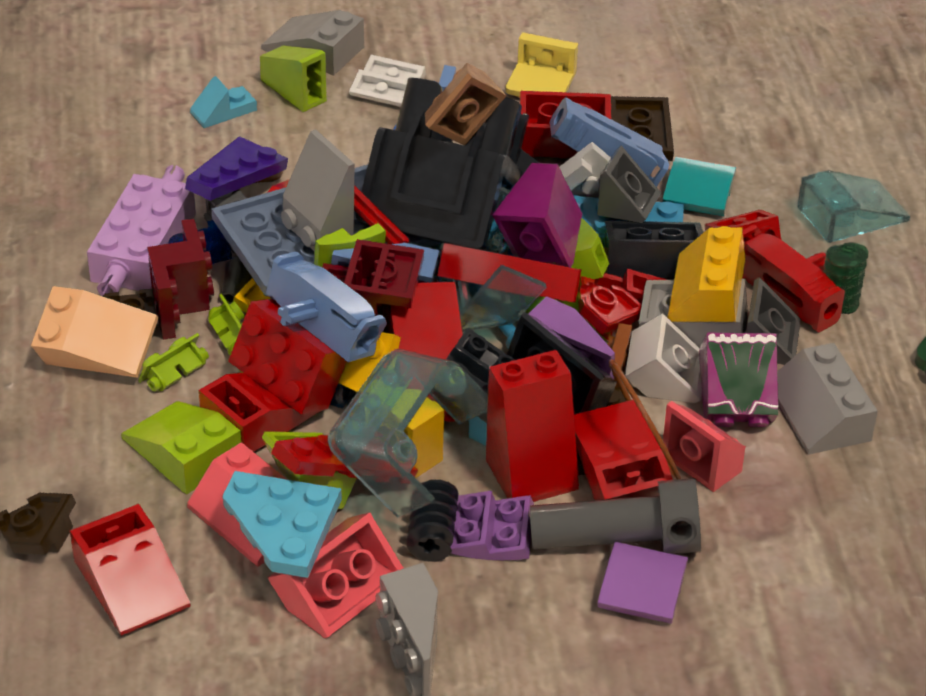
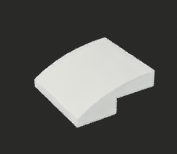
M370 55L364 70L359 69L349 94L401 107L408 78L424 79L426 70L424 66Z

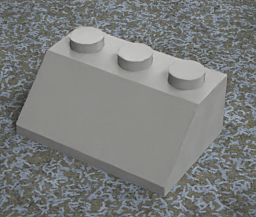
M835 343L802 349L777 371L778 406L808 455L872 441L878 411Z

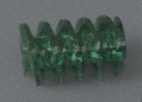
M859 243L837 244L829 247L826 251L823 272L836 286L845 290L841 314H851L859 308L869 254L866 246Z

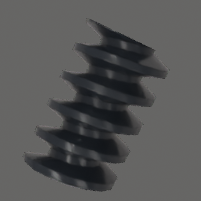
M428 480L419 484L413 492L406 545L410 553L423 561H440L447 558L452 552L451 545L454 540L453 533L455 532L459 491L456 486L448 481Z

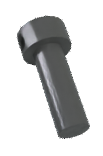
M695 478L658 481V496L530 505L533 550L614 544L615 542L631 543L662 540L663 552L685 554L701 552L700 516Z

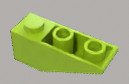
M581 218L574 263L571 268L581 269V276L591 279L601 278L609 265V261L599 235Z

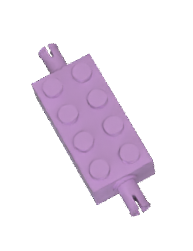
M176 165L173 173L171 172L174 166H168L161 179L133 174L87 251L90 281L99 283L97 290L101 296L105 293H110L111 290H113L111 293L119 292L120 288L137 291L150 289L151 281L147 247L181 242L183 238L181 220L194 219L196 209L194 193L185 189L186 183H182L185 173L179 166Z

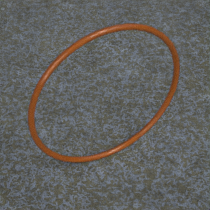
M612 359L609 360V367L625 400H631L629 392L658 442L668 463L673 480H680L681 477L646 409L617 363Z

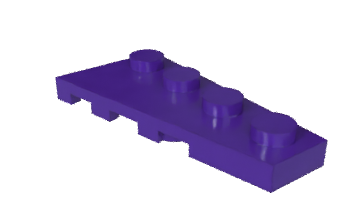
M239 136L191 173L186 179L185 189L211 201L286 170L288 158L278 154L271 147H262Z

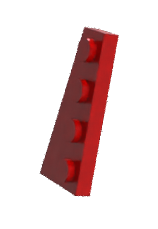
M370 429L280 440L275 442L271 451L275 458L294 474L333 477L335 471L349 478H361L364 472L375 473L374 476L377 480H390L392 474L400 475L402 481L413 482L418 472L416 467L383 441L384 438L381 434Z

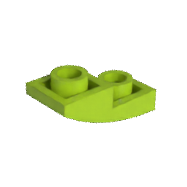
M377 223L353 235H350L344 228L324 235L320 239L315 240L314 265L322 267L323 263L331 264L334 250L354 248L357 239L385 243L386 230Z

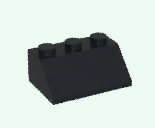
M605 221V253L609 261L606 273L623 278L626 270L631 269L663 279H675L679 254L704 233L701 223Z
M526 312L523 313L518 321L507 355L518 360L557 350L571 372L574 415L605 407L611 398L617 382L538 318Z

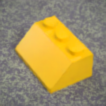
M722 226L719 228H708L679 254L667 316L671 322H736L745 263L742 227L730 228Z

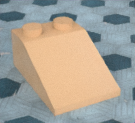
M53 286L31 347L46 365L138 378L158 321V316L85 290Z

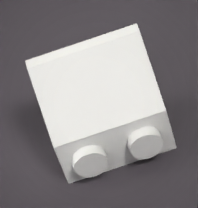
M663 313L633 330L625 372L629 383L633 387H637L646 397L690 403L700 401L702 389L699 347Z

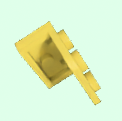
M522 32L518 44V63L506 84V93L520 98V90L567 92L576 74L578 43Z

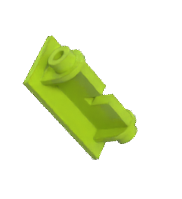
M221 293L219 296L223 304L219 307H213L209 311L208 321L218 334L228 354L231 355L242 326L241 320L245 318V315L235 301L229 304Z
M196 333L188 339L181 337L165 353L161 355L154 353L148 357L142 364L143 369L138 379L139 383L148 379L147 384L152 391H163L181 380L182 376L176 370L177 367L187 376L204 366L206 360L209 359V355L206 349L196 346L199 334Z

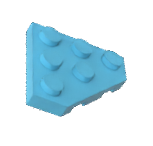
M234 471L223 494L224 508L230 516L234 515L237 519L241 531L252 546L259 549L264 556L265 564L271 572L305 578L309 577L342 500L341 488Z

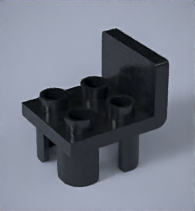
M408 78L396 129L379 127L376 132L361 192L406 235L484 250L487 246L493 222L492 215L495 212L496 205L502 203L504 192H510L524 174L517 165L529 114H521L522 105L513 99L505 97L466 145L453 143L452 139L429 129L425 125V112L432 105L434 99L442 93L440 84L436 81L422 78ZM356 213V219H357V221L360 222V223H362L363 225L369 226V225Z

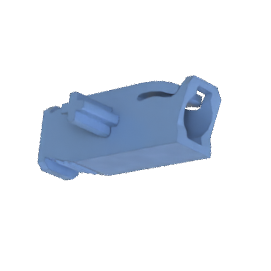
M565 97L551 117V136L578 152L593 142L608 156L612 157L616 149L622 145L656 187L668 171L669 162L662 152L663 148L661 145L592 109L572 102ZM658 164L660 170L653 178L650 174Z
M297 251L279 255L273 260L266 294L271 299H275L281 306L278 309V315L282 317L280 322L282 325L300 324L347 362L375 354L376 342L387 322L382 315L375 316L374 310L367 300L326 269L304 261L303 256Z

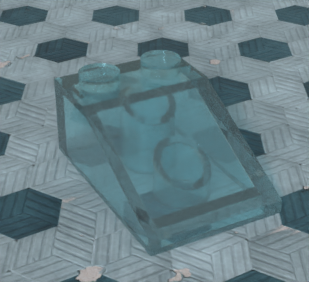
M831 170L801 178L797 207L828 243L910 221V215L878 180Z

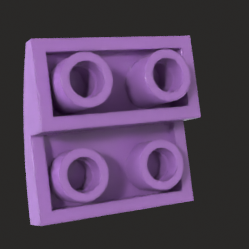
M492 491L459 495L451 553L482 560L529 559L532 534L530 505H534L531 496L495 500Z
M615 542L598 599V608L672 624L688 557Z

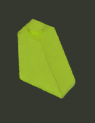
M283 45L260 56L261 81L302 112L327 101L326 54L323 50Z

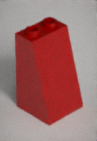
M455 282L418 283L411 308L383 304L382 316L387 324L382 332L401 337L390 381L391 390L420 391L429 399L436 401L444 409V421L467 420L468 410L430 384L434 375L463 335Z
M557 350L489 367L486 461L507 499L530 495L533 502L579 490L571 372Z

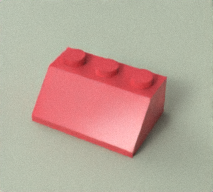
M241 442L212 461L187 502V507L253 564L259 567L265 563L264 556L257 547L254 548L243 534L240 524L234 515L230 516L224 508L223 494L234 471L281 479L286 478Z
M369 512L347 518L327 533L308 578L274 572L268 577V580L289 612L323 638H328L376 601V593H380L381 575L404 568Z

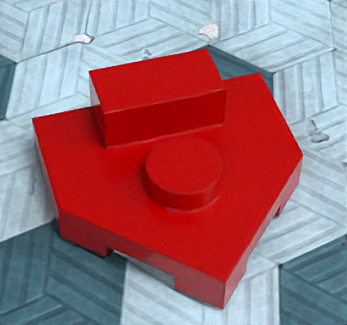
M584 276L580 277L577 291L579 314L595 327L596 331L607 341L609 336H616L619 323L631 325L639 320L642 304L624 288L611 285L610 289L595 285L594 279Z

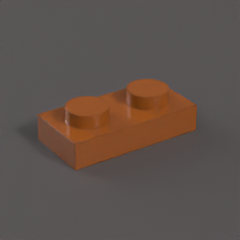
M619 323L616 336H609L608 345L615 352V362L624 373L628 359L632 325Z

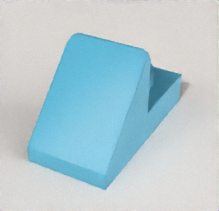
M215 76L191 106L190 113L203 128H207L257 111V101L243 86L228 90Z

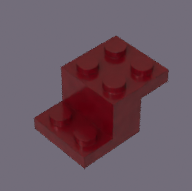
M195 219L181 220L183 242L147 247L151 289L153 288L155 311L158 316L163 340L176 338L175 324L181 323L180 315L210 310L209 297L214 296L211 276L207 277L208 271H212L211 256L209 251H203L206 250L204 231L197 230Z
M357 239L349 267L323 263L322 268L326 269L367 300L372 306L375 316L381 315L383 304L407 308L412 307L424 261V249Z

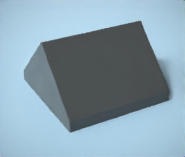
M622 145L616 149L600 175L598 215L642 223L647 219L661 192Z
M759 277L754 280L746 333H776L777 364L785 365L797 353L801 319Z

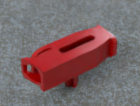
M754 224L744 229L743 240L749 235H752L754 238L744 242L745 263L742 278L753 286L754 280L760 277L801 321L811 325L819 333L836 324L841 317L845 290L836 286L823 272V270L830 267V262L826 260L827 255L824 252H820L805 258L781 239L770 234H762L761 230Z

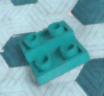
M675 157L666 184L663 202L684 204L685 210L724 217L736 167Z

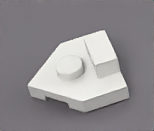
M591 142L561 165L559 168L572 194L580 197L599 198L600 175L611 157Z

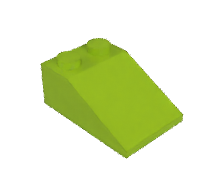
M180 401L174 402L121 433L124 441L186 495L196 489L215 458L241 443V430L219 412Z

